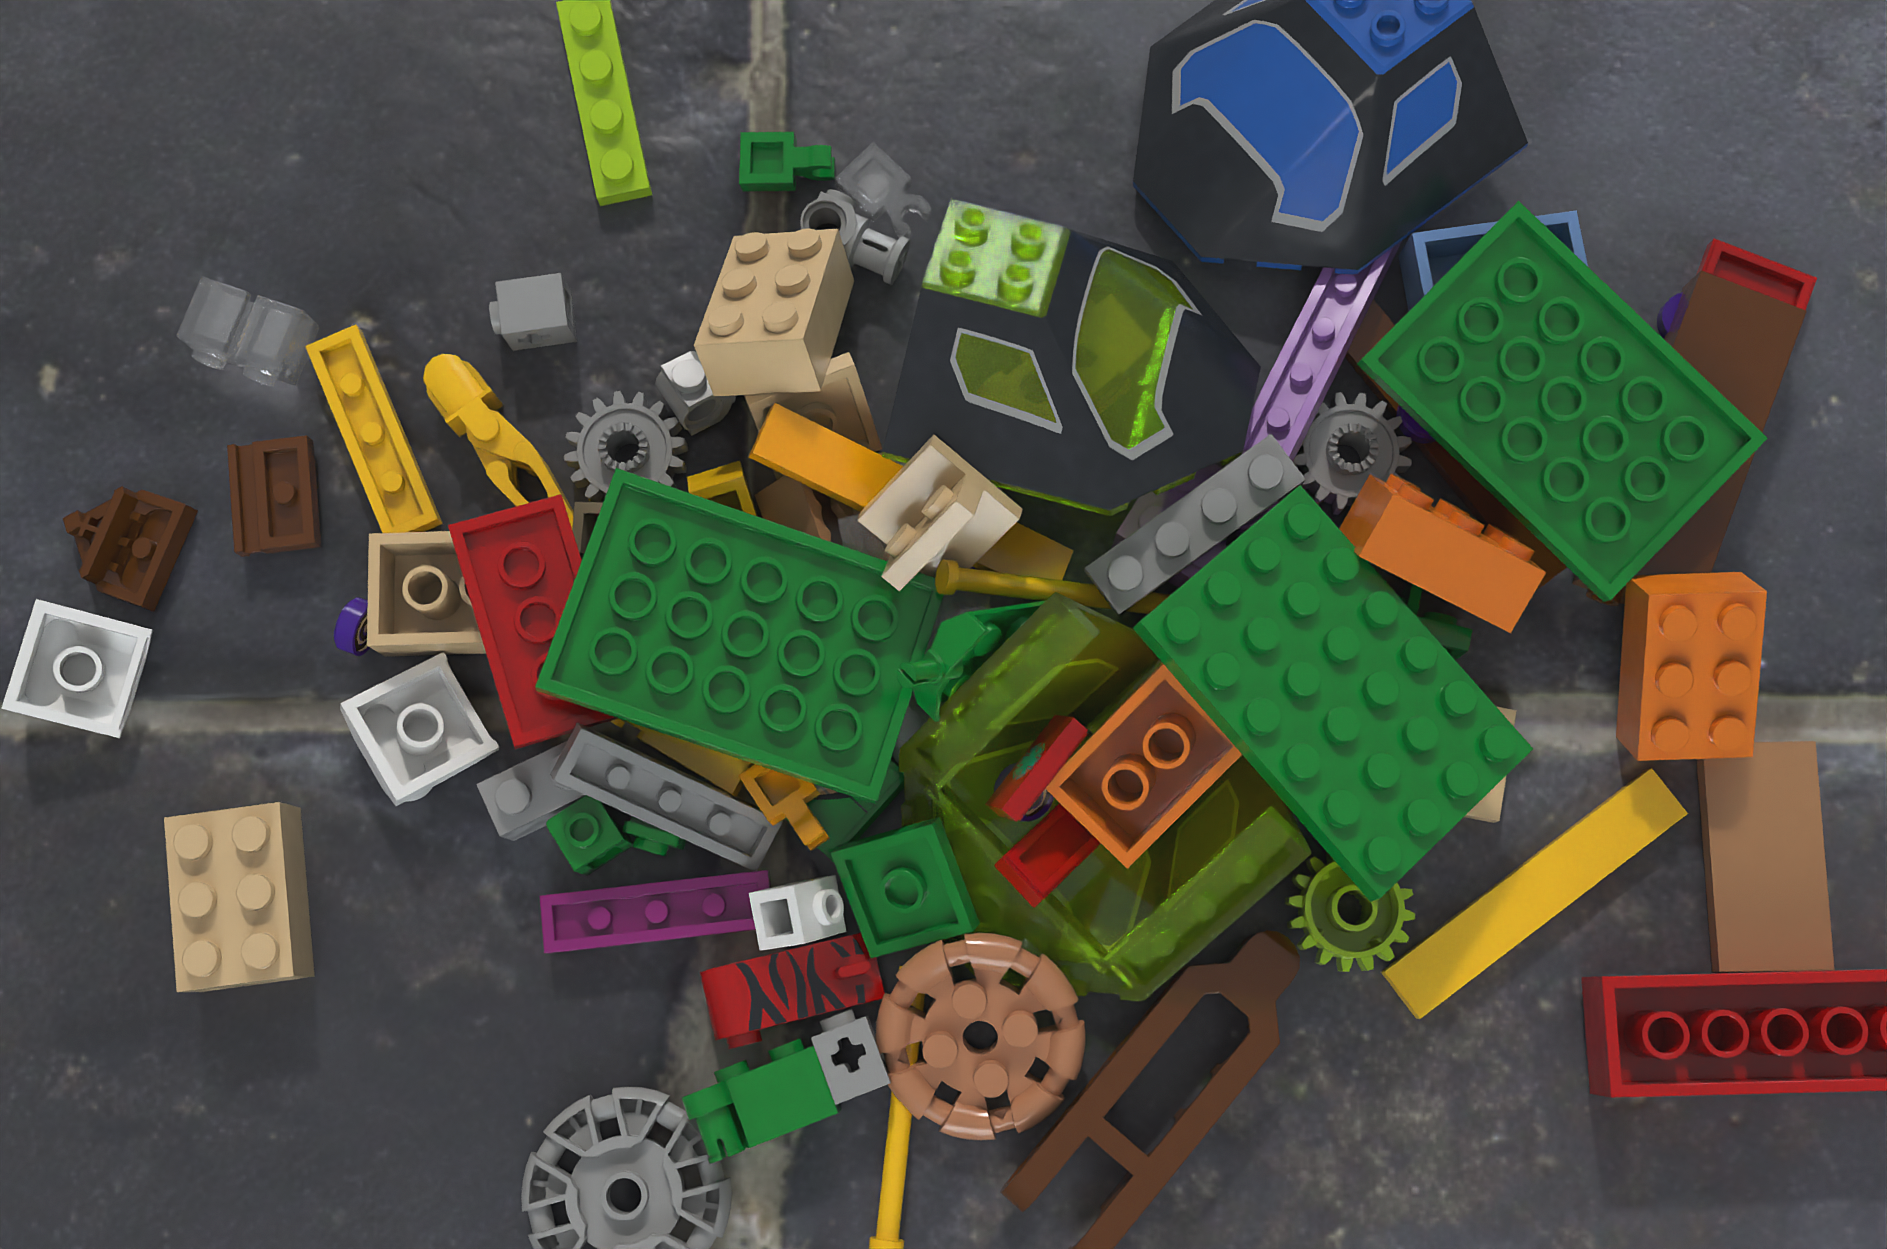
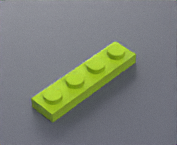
M611 0L558 1L556 5L599 205L605 206L651 196V185Z

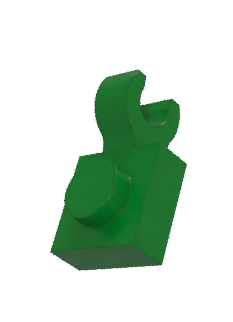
M741 132L739 185L742 192L796 191V176H803L817 181L835 180V157H832L831 146L812 145L797 147V139L794 132Z

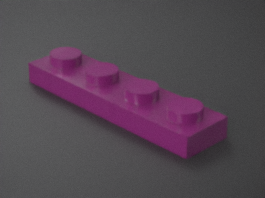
M763 870L540 896L544 953L551 954L754 931L756 929L749 893L771 888L770 871Z

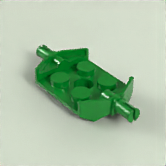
M1046 601L970 611L942 621L934 641L923 659L914 662H903L899 665L902 669H897L898 682L904 688L912 687L917 704L934 721H939L941 718L939 715L940 703L948 701Z

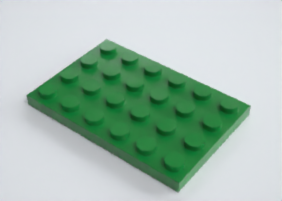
M1519 201L1357 363L1367 375L1603 602L1612 600L1768 439Z
M616 468L535 687L538 692L875 804L878 801L913 692L912 687L904 688L900 685L897 679V669H902L899 665L903 662H914L923 659L944 594L937 592L934 577L920 572L898 591L881 577L888 561Z
M1299 485L1133 627V630L1367 899L1372 902L1380 899L1533 748L1371 564L1354 552L1355 546L1303 487Z

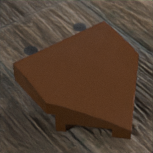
M121 486L114 490L112 499L86 513L77 510L64 517L63 522L67 533L75 538L83 563L79 569L82 579L94 583L97 591L154 612L198 510L184 503L142 489L135 493Z

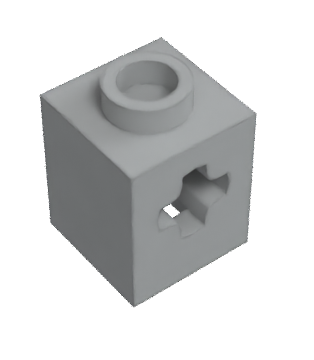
M561 273L495 282L497 301L490 302L489 304L491 324L496 335L501 334L513 351L577 342L571 290Z
M851 1009L820 1021L823 1033L811 1037L835 1105L891 1083L883 1054L879 1052L875 1033L868 1016L856 1020ZM845 1037L849 1038L852 1045L862 1043L865 1048L866 1054L858 1059L859 1069L851 1070L847 1062L838 1064L835 1060V1053L842 1049L841 1039Z

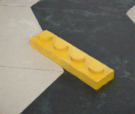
M355 324L306 345V350L382 533L425 532L443 524L362 330Z

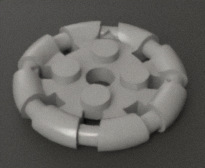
M618 1087L612 1089L611 1095L594 1099L590 1094L577 1100L558 1114L544 1129L543 1132L547 1136L538 1152L530 1153L525 1167L521 1192L522 1212L528 1211L533 1232L528 1234L533 1249H583L586 1242L597 1249H710L716 1237L723 1238L728 1224L732 1200L731 1177L725 1178L721 1160L709 1164V1157L695 1118L689 1120L685 1110L669 1102L670 1095L642 1087ZM617 1117L621 1135L602 1140L600 1122ZM656 1122L674 1132L666 1147L656 1139L647 1138ZM566 1148L581 1156L572 1174L561 1169L557 1164ZM697 1163L702 1185L685 1190L684 1177L680 1168ZM628 1178L639 1186L641 1201L634 1211L623 1212L612 1204L610 1190L617 1179ZM565 1200L570 1223L556 1226L551 1204ZM681 1216L696 1225L687 1242L670 1234L679 1224Z

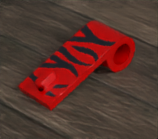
M861 933L700 972L715 1041L726 1038L728 1049L763 1041L760 1029L879 1000L885 994L876 957L870 958Z

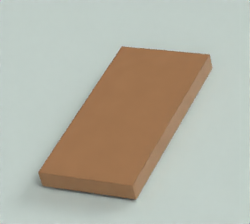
M1816 741L1754 742L1753 757L1697 759L1712 972L1835 970Z

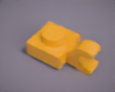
M756 764L738 775L772 826L787 817L803 844L808 846L810 851L830 839L821 823L806 804L821 794L815 784Z

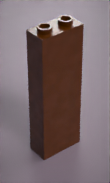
M1700 271L1682 288L1680 302L1669 332L1664 336V340L1750 422L1763 432L1807 311L1707 272ZM1755 452L1636 575L1712 572ZM1576 575L1574 576L1572 584L1587 589L1586 596L1609 606H1618L1619 603L1625 604L1626 585L1612 600L1603 602Z

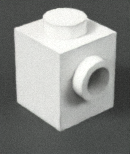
M836 875L791 882L749 893L760 951L806 944L847 932L843 916L844 905L839 894Z

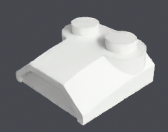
M36 599L1 709L120 738L130 714L147 659L153 630Z
M444 652L340 703V710L357 746L380 786L395 806L424 797L435 785L499 750L496 740L489 736L454 676Z

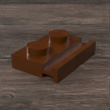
M305 435L252 442L251 445H227L234 552L241 557H245L253 553L264 552L269 554L321 547L313 440Z

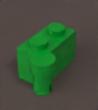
M801 1038L769 1050L771 1063L750 1070L747 1060L738 1062L714 1072L717 1084L681 1098L688 1119L695 1118L709 1157V1164L727 1157L721 1139L723 1140L727 1155L730 1157L744 1151L745 1148L754 1147L841 1111L840 1104L835 1105L814 1046L804 1049Z

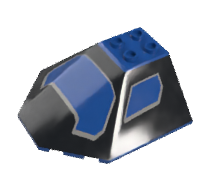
M1214 0L1150 47L1133 187L1201 262L1223 264L1224 259L1257 262L1256 267L1301 270L1302 266L1335 268L1334 273L1353 275L1361 272L1525 149L1528 141L1471 0Z

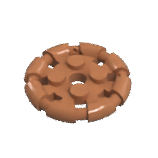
M991 933L964 934V940L944 944L943 940L933 943L915 954L895 974L899 981L892 993H885L883 995L876 1020L875 1039L880 1054L883 1053L888 1076L891 1081L888 1086L895 1097L914 1117L919 1120L922 1116H925L940 1125L939 1132L952 1137L981 1141L996 1140V1133L1016 1128L1019 1134L1034 1127L1052 1114L1064 1101L1063 1090L1070 1079H1077L1082 1066L1086 1042L1085 1022L1078 1020L1074 1004L1079 999L1071 983L1047 956L1042 953L1037 957L1021 947L1022 941L1008 936ZM971 962L976 978L955 983L951 967ZM1009 968L1026 977L1020 989L1002 979ZM918 993L928 994L934 998L926 1013L911 1006ZM1045 1009L1052 1011L1055 1025L1038 1029L1034 1012ZM975 1021H985L995 1028L998 1036L991 1046L978 1049L972 1047L964 1037L966 1027ZM922 1041L924 1058L918 1059L915 1064L910 1066L906 1046ZM1035 1057L1046 1062L1050 1067L1043 1080L1028 1072ZM941 1081L959 1091L952 1104L934 1095ZM1007 1090L1010 1105L990 1110L987 1097H998Z

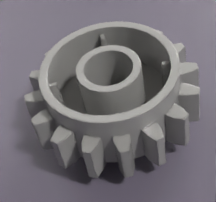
M621 391L614 392L613 405L606 407L599 398L593 400L596 413L592 417L580 412L575 416L583 429L581 433L567 432L565 438L570 445L577 448V451L565 454L564 461L569 467L578 469L570 478L577 488L588 486L585 496L589 502H598L603 497L605 498L616 468L677 489L672 480L675 473H686L687 470L684 461L679 459L677 455L688 451V445L685 438L674 437L682 430L677 418L673 417L664 420L668 412L664 403L658 401L648 409V400L644 393L638 392L632 403H626ZM626 444L639 445L638 455L634 456L632 461L628 460L627 463L615 461V455L619 448Z
M1342 392L1336 393L1331 400L1330 409L1322 402L1293 461L1306 479L1301 484L1303 489H1308L1314 495L1313 500L1318 505L1323 501L1332 504V512L1335 515H1339L1345 506L1353 505L1369 474L1386 482L1390 473L1400 477L1396 473L1406 472L1412 463L1411 459L1399 455L1400 452L1406 450L1412 443L1411 437H1397L1395 434V430L1402 423L1401 417H1395L1387 421L1382 416L1387 403L1381 401L1373 409L1366 407L1365 393H1359L1352 404H1347ZM1348 445L1353 447L1360 456V463L1351 464L1350 462H1344L1345 460L1341 459L1340 454L1337 453V446Z

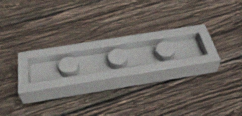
M1270 434L1085 567L1084 571L1119 617L1292 492L1299 485L1303 484L1306 479L1274 436Z
M579 723L576 724L550 773L552 779L556 782L753 871L758 870L783 821H780L772 826L759 807Z

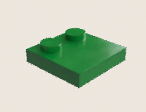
M940 817L838 845L831 852L870 958L970 933L980 924Z

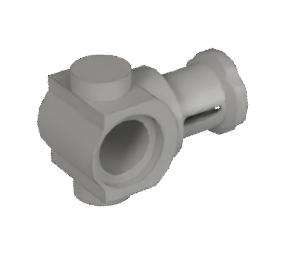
M829 189L826 193L821 191L818 198L809 203L802 211L800 219L801 229L810 228L815 230L818 226L827 223L836 225L840 228L839 233L850 268L854 264L883 275V281L893 285L905 263L910 247V239L902 236L896 240L870 229L869 219L855 214L854 210L857 204L851 197L837 190Z
M689 351L661 365V372L655 382L657 389L676 415L677 420L684 429L689 431L691 436L720 422L736 400L735 396H713L695 351Z

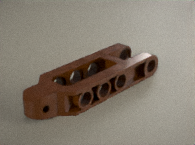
M1261 931L1251 934L1244 939L1222 964L1182 967L1004 1184L1000 1193L1020 1211L1024 1212L1043 1192L1084 1140L1090 1137L1128 1172L1101 1204V1213L1093 1225L1073 1247L1070 1246L1068 1249H1114L1280 1044L1276 1000L1293 981L1300 966V956L1291 940L1277 931ZM1221 993L1248 1016L1249 1024L1246 1028L1249 1032L1223 1063L1215 1064L1210 1071L1212 1077L1207 1085L1185 1109L1180 1108L1173 1116L1176 1121L1159 1144L1146 1155L1103 1117L1203 995Z

